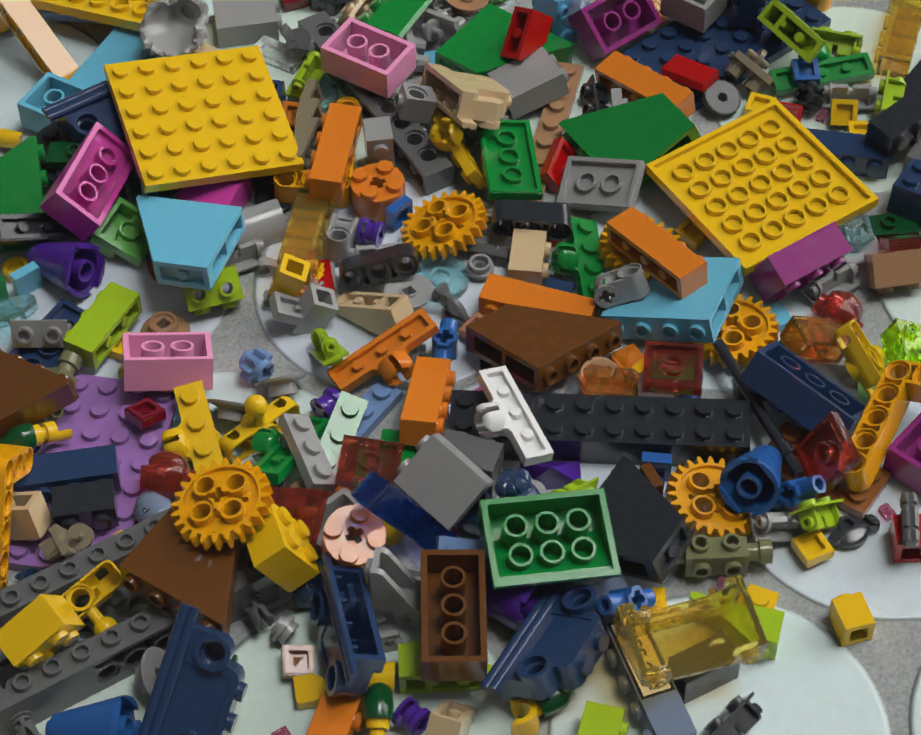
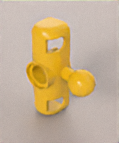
M853 319L833 332V339L845 358L844 362L847 371L855 381L861 384L870 399L873 394L871 387L877 385L885 369V352L880 346L870 344L859 324ZM848 335L851 338V344L846 346L841 336Z
M254 394L249 396L244 403L246 414L241 418L239 425L220 438L221 452L232 463L237 457L242 462L256 452L251 447L253 435L261 428L276 429L282 434L283 432L276 419L282 416L283 413L300 414L299 405L287 396H281L268 405L265 398L261 395ZM239 446L243 452L239 456H234L233 450Z
M104 560L62 594L82 621L85 618L91 620L94 624L93 632L95 635L118 624L114 618L103 616L98 609L112 597L115 590L124 587L120 570L111 560ZM105 567L109 574L99 581L95 573L100 568ZM80 596H90L89 603L86 606L76 607V601Z

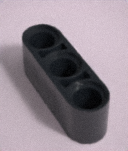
M500 199L492 205L491 228L499 236L513 237V230L515 228L547 231V239L563 240L571 234V209L563 203Z
M401 243L348 257L342 260L339 265L340 285L345 290L351 292L411 277L419 268L417 250L411 244ZM409 257L412 259L408 263H401L399 261L401 258ZM377 264L385 266L381 270H374L372 268L374 265ZM350 271L358 273L354 277H347L345 275Z

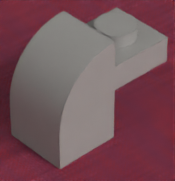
M311 283L299 298L276 291L269 297L273 320L290 324L294 334L312 333L316 328H324L339 311L335 291Z

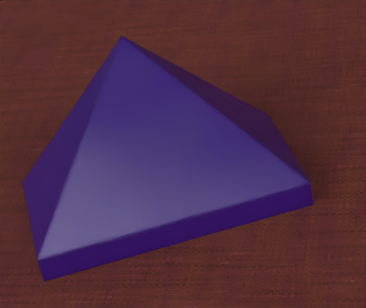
M580 460L543 462L525 467L523 463H520V469L527 470L531 478L540 481L546 489H563V486L572 483L575 479H581Z

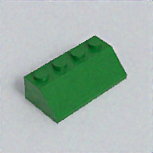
M372 0L368 4L370 9L363 12L356 20L403 38L433 0Z

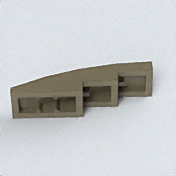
M307 79L295 117L294 138L298 145L296 156L303 158L305 163L303 170H311L312 150L317 151L315 146L316 135L318 131L322 132L321 118L323 111L321 104L324 97L317 79Z

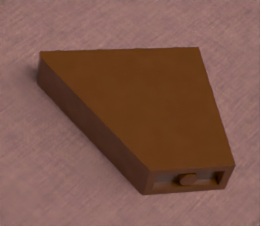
M506 304L466 325V350L494 367L506 365L514 379L539 393L579 371L587 360L591 361L593 357H604L620 348L622 322Z
M0 349V440L11 428L23 423L33 425L76 402L79 398L73 380L66 374L59 373L58 375L49 371L42 364L36 363L34 365L18 354L10 355Z
M171 507L119 565L122 584L130 592H138L144 595L153 605L158 608L164 607L173 612L175 616L181 602L200 608L197 621L200 624L229 635L242 542L238 538L235 539L233 548H230L227 542L223 543L220 551H217L214 544L207 551L203 548L202 544L195 548L191 541L186 542L182 535L178 533L174 526L175 522L171 517V514L174 512Z

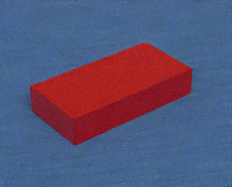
M678 54L661 67L662 76H667L673 81L701 92L706 91L719 79V71L717 69Z
M562 136L553 140L540 172V178L554 194L559 191L568 156L578 155Z

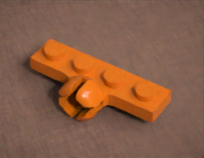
M421 307L326 372L340 392L345 391L349 393L376 375L381 376L387 385L400 386L403 383L396 374L400 372L408 381L415 364L409 357V352L437 334L439 329Z

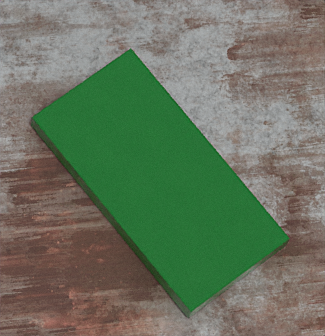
M500 120V126L497 130L477 126L476 130L488 200L542 201L543 190L530 120Z

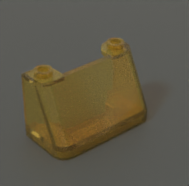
M741 574L726 578L727 586L718 592H716L715 588L708 589L707 596L650 611L647 605L641 606L640 611H637L633 602L617 606L613 629L623 652L642 686L649 687L652 690L659 689L670 681L739 663L751 665L762 659V654L767 649L768 641Z

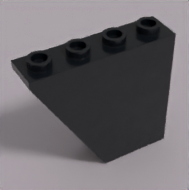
M622 457L600 486L605 491L621 575L662 584L691 543L692 538L680 513L627 457Z

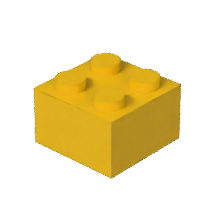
M274 503L268 506L271 515L262 516L265 525H255L254 529L257 534L252 535L247 532L245 540L254 568L291 593L320 574L316 562L318 555L309 543L308 536H310V532L302 520H295L285 507H279Z
M40 594L0 628V649L14 667L31 668L55 656L54 652L62 645L66 647L72 644L80 636L78 631L85 624L62 595Z

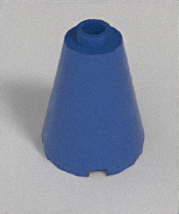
M760 445L729 462L722 470L719 491L725 503L736 512H752L751 516H758L768 512L776 504L780 496L782 469L780 452L771 445Z
M121 695L55 713L46 723L45 735H138L141 720H135L133 711L139 710L138 704L132 696Z

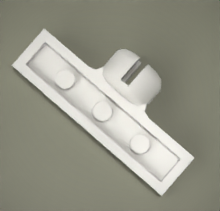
M506 365L478 371L477 380L489 401L476 407L477 412L474 415L476 429L481 431L479 432L480 437L492 439L506 436L511 441L524 467L552 461L554 452Z

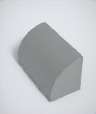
M277 198L242 209L245 231L235 247L236 250H238V245L252 241L254 238L256 240L262 239L265 247L290 239L287 222Z

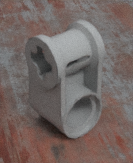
M332 214L326 231V257L328 260L341 263L342 260L350 257V248H353L356 242L355 236L360 218L355 217L353 220L338 217V214Z
M630 263L621 268L601 273L594 280V301L602 308H612L629 301L640 300L650 293L649 284L639 263Z

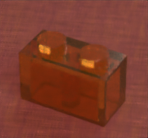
M793 315L779 335L784 346L806 362L839 363L844 357L833 339V332L843 326L839 319ZM848 335L841 336L846 346L851 344Z

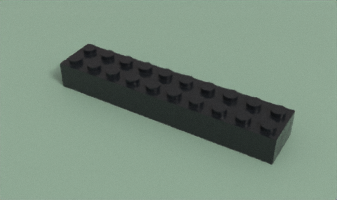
M452 390L450 430L463 431L469 435L480 437L479 432L481 431H478L475 427L474 415L477 412V405L489 402L484 391ZM521 392L554 452L552 461L547 462L580 460V463L617 464L622 457H627L634 465H641L642 452L672 454V466L675 467L678 465L684 467L686 460L695 463L697 457H700L704 463H707L709 456H712L714 463H719L720 459L723 458L726 466L732 460L750 451L749 400ZM506 436L492 438L496 442L504 444V460L521 461L511 441Z

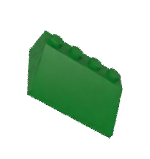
M604 488L479 501L476 517L482 549H485V561L494 590L621 576Z

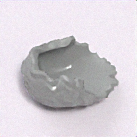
M198 0L151 1L146 7L139 30V38H141L144 49L150 50L149 55L151 57L154 55L169 57L185 55L198 49L199 46H204V40L208 38L206 29L209 18L207 15L209 11L208 5Z

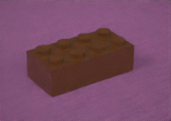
M421 549V681H483L487 675L485 549Z

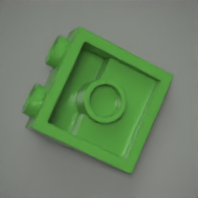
M118 197L101 226L89 236L91 237L89 243L99 246L101 250L98 251L113 259L115 255H118L139 268L149 251L138 207Z

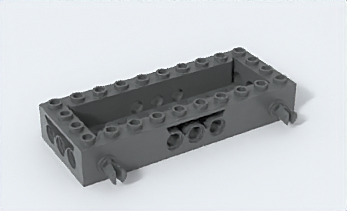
M173 490L169 496L172 502L177 501V499L174 496V492H176L175 490ZM170 508L0 590V628L40 594L62 595L104 560H111L119 569L121 562ZM242 542L231 624L249 615L256 629L263 631L261 618L269 627L275 622V618L270 614L266 606L280 599L278 584L254 568L247 544ZM102 567L95 573V576L100 581L109 572L105 567ZM120 587L98 609L103 616L114 618L118 623L117 625L95 635L93 632L94 624L89 618H85L83 620L85 626L78 633H91L88 639L83 641L75 640L66 647L62 645L54 652L55 656L26 670H19L17 667H14L0 649V735H41L35 726L36 724L135 674L137 666L140 665L141 657L148 648L159 647L165 651L176 619L174 613L164 607H156L147 597L138 592L132 593L125 587ZM80 596L76 601V607L86 606L89 603L90 596ZM139 603L147 605V608L141 612L131 610L134 605Z

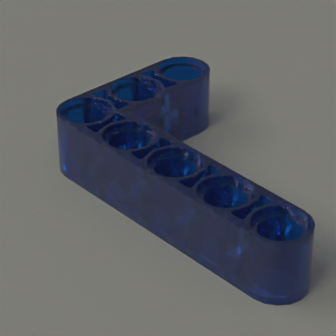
M372 469L350 493L363 507L414 540L423 549H435L436 537L439 535L459 538L453 531L447 530L408 494Z

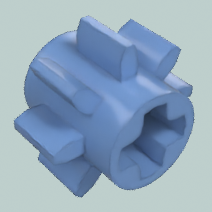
M257 347L254 350H247L239 360V368L243 370L240 376L249 383L270 379L274 372V364L270 362L273 355Z

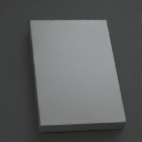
M568 156L555 203H563L568 205L570 209L618 213H622L631 206L635 208L646 164L643 160Z

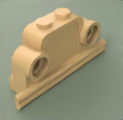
M425 63L421 84H416L432 87L438 102L436 106L465 129L470 128L474 130L477 126L493 130L499 129L500 119L504 118L506 110H509L512 104L510 91L494 79L482 75L452 71L439 64Z

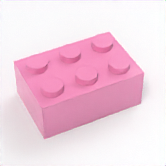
M349 17L321 46L322 71L388 99L416 69V44Z
M210 332L122 333L124 391H131L133 393H144L146 391L172 393L175 387L202 380L205 390H213L214 359Z

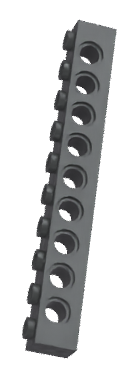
M325 10L298 21V28L306 29L312 35L313 44L316 46L314 51L319 52L320 55L321 46L339 29L337 21L334 18L331 19ZM327 73L345 97L357 99L359 107H362L363 119L390 117L394 157L426 196L454 184V172L456 170L454 162L432 143L424 125H420L418 122L399 119L397 110L393 106L394 93L387 99Z

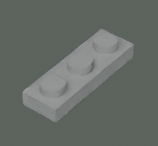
M283 413L278 423L308 492H334L338 487L336 484L339 483L309 415Z

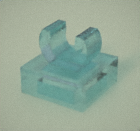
M860 213L842 224L841 228H839L850 245L852 252H856L875 240L867 214Z

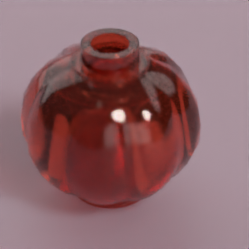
M835 290L829 295L822 293L811 308V312L814 313L812 318L814 330L827 341L835 342L833 332L853 319L856 320L861 329L864 327V324L861 322L862 305L859 299L848 291ZM848 335L841 336L842 340L849 337Z
M163 450L152 455L149 458L148 465H141L140 489H147L148 493L155 492L169 498L173 503L175 500L174 492L183 491L180 483H189L191 481L189 473L196 474V471L190 470L188 461L182 454L176 451Z

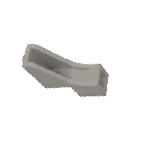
M375 546L373 558L367 559L365 567V577H369L367 586L373 608L404 612L405 617L410 618L411 631L421 632L420 582L415 579L389 549Z

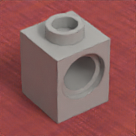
M402 83L399 93H396L394 96L393 106L397 110L400 120L430 124L438 102L432 87Z

